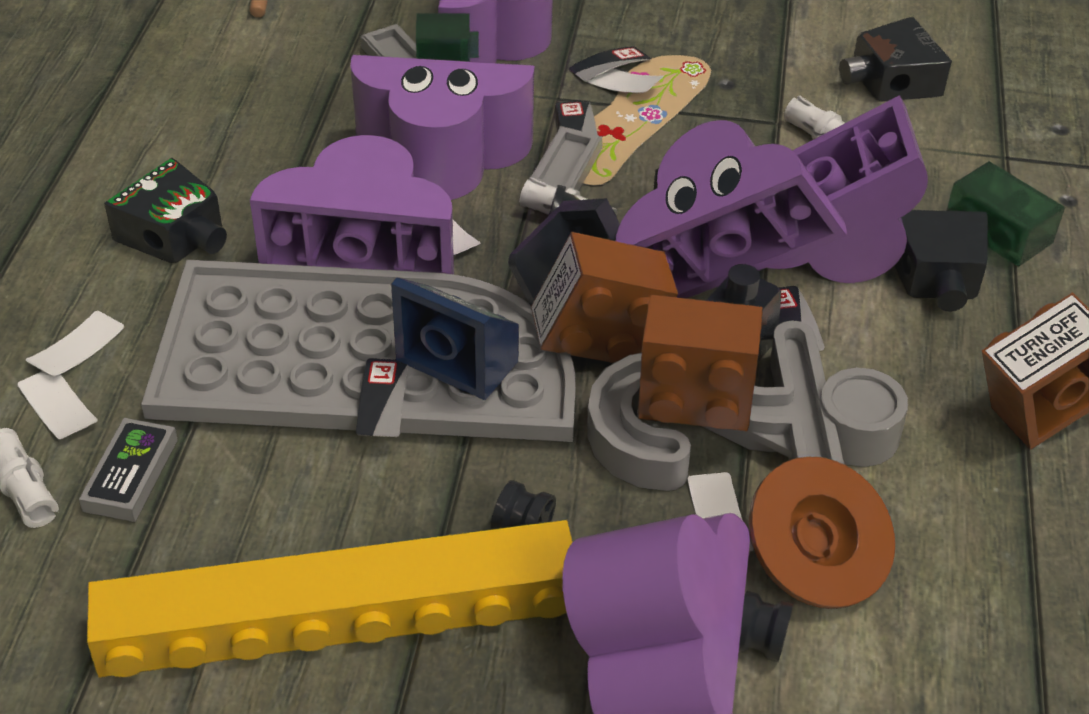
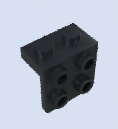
M607 198L563 201L509 255V267L530 306H532L571 232L616 241V234L620 223Z

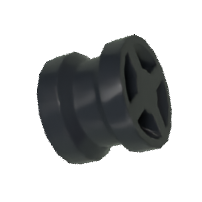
M510 480L501 491L491 519V530L552 522L556 507L555 495L547 492L533 494L526 490L524 484Z
M746 591L739 651L745 652L750 648L759 650L764 653L766 659L779 663L794 603L782 600L776 604L762 601L758 593Z

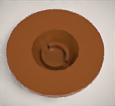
M800 457L776 467L762 480L754 493L749 511V531L752 546L768 576L793 598L818 608H846L858 604L873 595L887 579L895 556V534L892 520L877 491L855 470L828 458Z

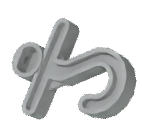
M786 321L779 324L774 330L770 358L774 387H757L754 385L748 432L702 426L749 450L779 452L787 456L788 461L810 456L828 458L852 466L867 467L885 462L893 457L899 447L908 411V397L897 381L891 376L875 369L858 367L845 369L832 375L826 381L813 329L800 321ZM642 353L629 355L608 366L592 385L588 404L587 437L594 457L613 476L640 488L665 491L676 490L683 486L688 478L690 441L683 433L677 430L655 428L638 419Z

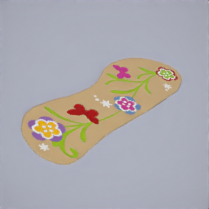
M667 55L646 60L632 68L628 73L663 76V78L644 93L619 91L611 105L594 116L597 134L602 136V150L583 184L595 186L603 185L610 181L639 146L674 118L706 87L711 74L709 65L696 57Z

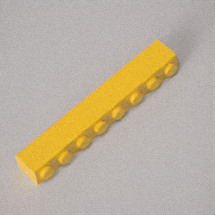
M562 520L89 582L87 643L98 678L107 676L130 677L143 671L172 667L194 668L202 663L237 658L253 660L266 654L295 650L316 651L326 646L360 641L375 643L389 637L418 633L432 635L447 629L475 625L496 626L506 621L533 617L555 618L567 613L563 595V566L567 550L572 544L568 521Z

